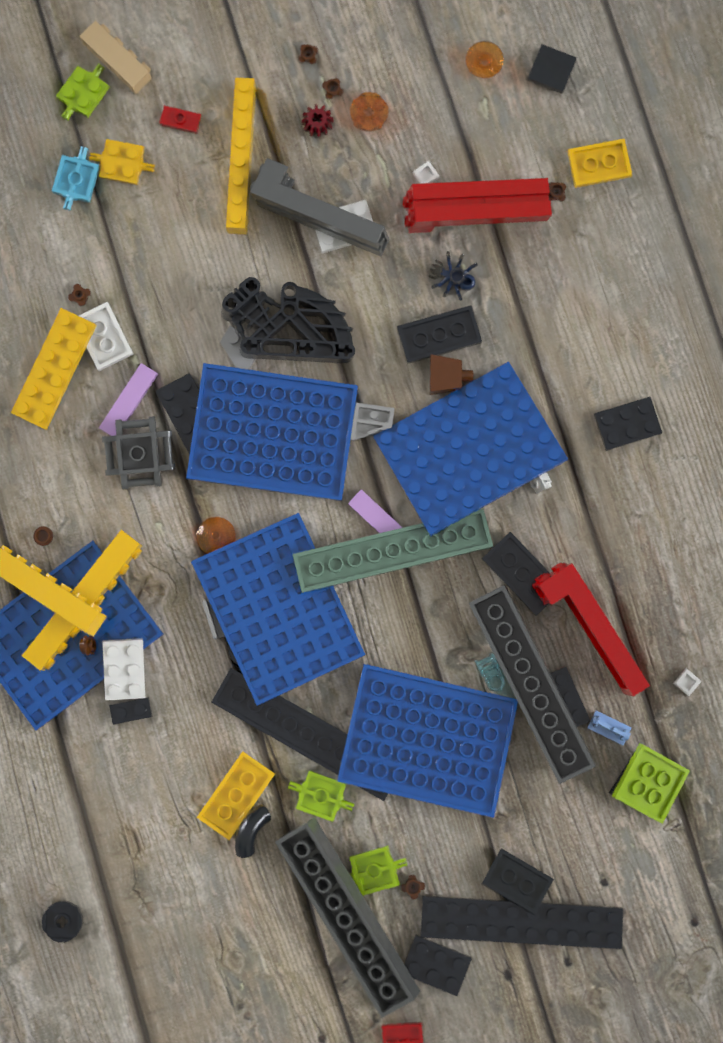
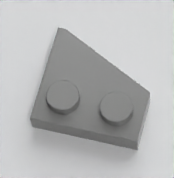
M229 326L220 343L236 368L249 370L256 359L244 358L241 355L240 344L243 339L235 328ZM247 344V351H251L250 344ZM257 344V352H259L260 344Z
M356 403L351 441L392 428L395 408Z

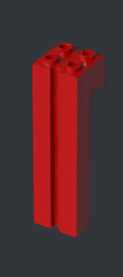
M548 178L412 184L405 197H403V208H406L408 215H405V227H408L409 233L432 232L434 227L548 221L552 216L551 201L548 196L550 193Z
M559 563L551 568L553 572L543 573L535 578L536 582L532 586L544 605L547 603L553 605L562 598L565 600L625 695L634 697L650 686L573 563Z

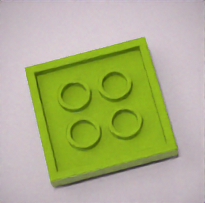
M639 743L612 797L663 824L690 770Z

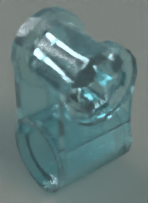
M490 653L488 657L474 661L487 688L492 692L500 691L505 685V680L494 654ZM497 677L500 679L501 685L499 688H493L490 685L491 678Z

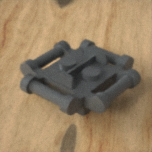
M155 416L140 420H115L116 435L102 437V443L104 442L107 465L105 475H120L122 490L137 486H162L160 471L176 469L172 457L170 437L172 436V430L156 432ZM149 427L150 430L148 433L123 435V429ZM159 437H163L164 465L159 463L157 442ZM114 441H116L119 469H115L112 446ZM154 472V477L128 479L127 474Z

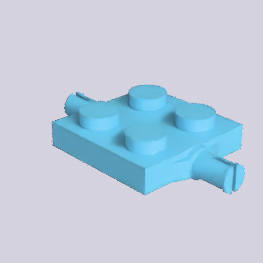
M83 146L80 147L78 157L62 155L52 187L53 194L66 198L63 209L71 211L73 200L90 203L100 169L99 164L86 160L89 149Z

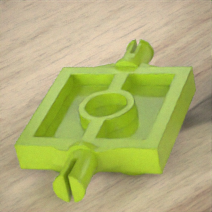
M98 64L93 72L86 71L77 66L56 95L60 101L67 105V109L61 115L67 121L74 112L81 113L89 118L109 90V85L99 78L103 70H105L102 65Z
M310 770L302 785L290 781L288 789L299 792L296 809L331 822L334 821L340 807L352 812V807L355 804L343 800L345 783L337 782L333 778Z
M388 845L349 857L352 865L350 876L362 895L399 886L397 869L408 866L406 858L394 861Z

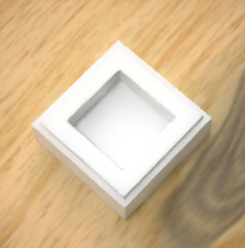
M429 161L413 171V175L420 184L433 183L440 177Z
M685 668L673 684L687 696H690L701 683V680Z

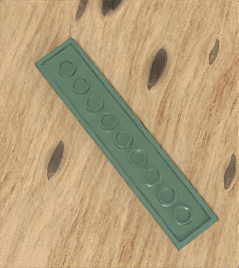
M479 509L431 537L424 524L421 523L293 554L301 592L305 593L492 548L493 543L484 509Z

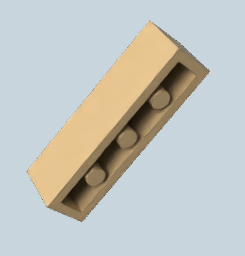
M95 20L79 36L82 44L127 87L137 94L152 79L150 68L144 62L140 63L132 50L129 49L127 51L123 47V42L117 36L113 38L109 34L110 30L103 23L100 25Z

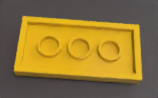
M242 751L196 818L227 840H230L275 773Z

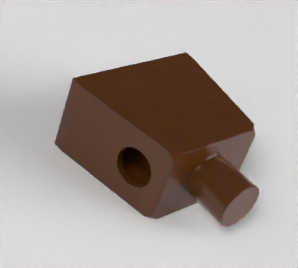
M431 355L430 395L454 392L462 388V381H473V370H462V360Z

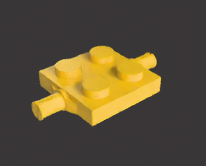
M106 139L102 154L90 152L89 160L100 162V178L138 185L142 170L154 172L153 168H155V164L144 163V146Z

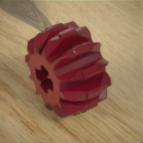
M317 104L314 105V109L308 106V112H303L302 114L304 119L301 120V124L304 125L305 132L310 131L309 135L311 137L315 133H317L318 138L321 137V133L327 136V130H332L333 128L331 123L334 122V118L331 117L330 110L325 111L326 107L324 105L320 109Z

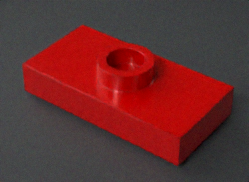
M164 105L159 124L197 134L202 116L199 113Z
M422 1022L382 1024L383 1043H423Z

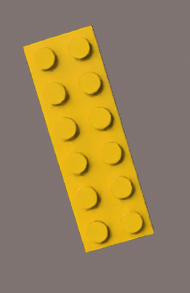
M60 308L11 411L12 414L45 430L48 429L97 326L96 324Z

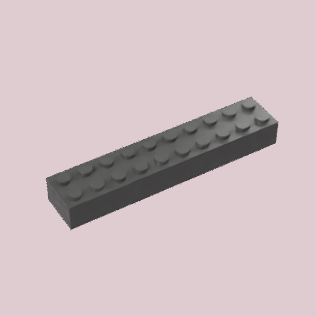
M503 585L471 601L469 605L558 783L561 784L596 767V763L507 587Z
M311 818L279 838L275 843L380 1017L383 1018L414 1001L421 992L316 818Z

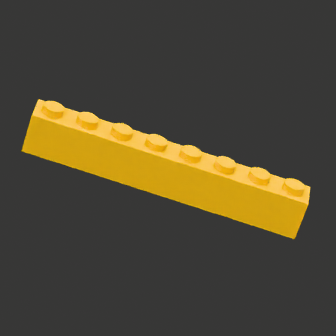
M235 77L226 216L228 234L247 235L256 93L254 78Z
M120 530L75 587L72 594L76 595L79 593L87 598V604L91 605L93 602L100 606L105 599L104 594L116 586V579L119 575H124L130 567L128 565L130 561L137 559L141 554L142 545L126 532ZM55 613L23 653L22 657L40 671L49 670L55 663L54 658L56 655L64 652L68 646L66 644L71 637L74 638L79 633L80 628Z
M4 545L0 547V577L94 637L107 617L101 613V607L93 602L91 605L87 604V598L79 593L73 595L70 593L72 589L62 583L59 586L55 583L57 579L48 573L46 576L42 575V569L34 564L28 566L26 564L28 560L18 554L14 557L11 555L13 551Z

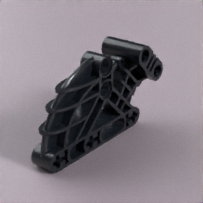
M248 277L239 284V289H234V294L231 291L223 299L222 317L224 320L232 322L238 334L240 333L243 339L240 344V353L244 358L349 363L355 355V347L351 335L353 328L348 326L344 318L346 313L340 312L334 305L336 304L335 300L326 299L313 290L297 286L294 282H287L282 286L280 304H278L274 299L268 297L265 292L259 293L260 282L258 279ZM291 289L295 294L287 296L284 291ZM265 303L271 306L274 305L280 310L269 318L267 314L270 308L268 306L264 309L263 305ZM298 305L308 309H298ZM291 308L294 314L286 315L284 309ZM305 316L321 317L327 325L311 324ZM244 322L248 324V330L251 328L257 329L250 337H246L242 326ZM289 324L303 340L272 337ZM320 332H332L335 341H327ZM247 344H250L251 351H247ZM257 344H260L259 352H257ZM263 346H290L293 352L289 354L268 353L263 350ZM297 346H299L298 354H296ZM305 347H308L309 354H306L304 351ZM344 349H346L347 353H349L348 356H345V354L343 353Z

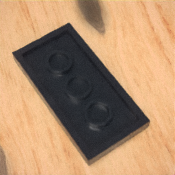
M472 305L397 326L407 364L428 359L431 355L438 356L482 343Z
M190 373L155 392L190 455L199 389Z
M509 532L482 560L526 607L537 616L549 603L543 604L532 584L536 582L535 578L549 572Z

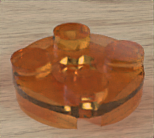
M374 92L360 94L359 97L352 101L350 106V117L354 126L363 131L381 129L388 118V105L386 101ZM368 108H371L374 114H371V116H367V114L364 113V111H367Z

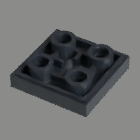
M541 44L527 81L563 94L577 57Z

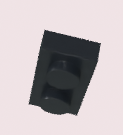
M149 697L109 705L113 725L153 717Z

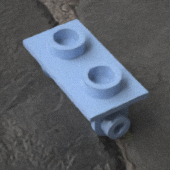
M596 710L587 727L623 746L631 735V727Z

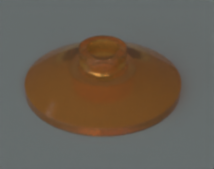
M480 41L473 44L466 54V66L470 73L478 78L487 79L494 77L500 72L504 63L501 49L489 41ZM486 60L487 64L483 65L481 61Z
M221 517L206 519L201 523L197 531L198 545L207 554L235 542L236 539L233 525ZM214 532L219 533V537L217 539L212 538V534Z

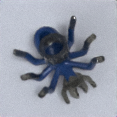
M447 251L446 256L449 270H445L442 262L435 260L438 264H432V266L436 269L430 268V271L436 277L432 275L428 277L436 280L445 276V279L440 283L432 285L431 288L441 287L449 281L443 297L447 296L453 285L456 295L462 301L463 298L459 288L463 291H470L474 288L475 278L466 273H469L478 264L475 262L463 271L460 266L464 254H461L456 268L452 269L450 252Z

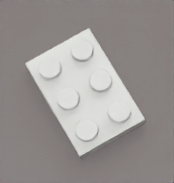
M366 200L339 207L373 221ZM315 230L322 254L351 245Z
M108 302L79 315L97 325L87 345V349L98 371L133 355Z
M143 638L103 640L105 701L145 698Z

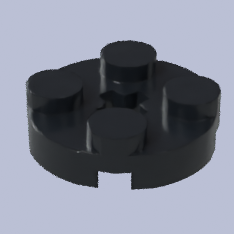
M58 901L52 904L42 916L43 931L51 940L59 943L68 942L76 937L83 926V915L79 906L69 901ZM61 916L68 920L64 927H61V923H57Z

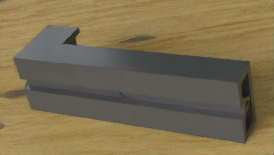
M269 158L266 159L265 163L261 164L259 175L250 187V193L256 199L255 201L259 207L382 257L390 240L383 225L292 189L295 180L286 173L288 166Z

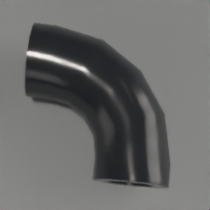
M262 804L252 809L238 827L235 836V852L240 858H248L255 853L256 836L260 829L271 821L268 809Z

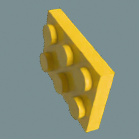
M625 138L571 148L567 151L575 188L632 177Z

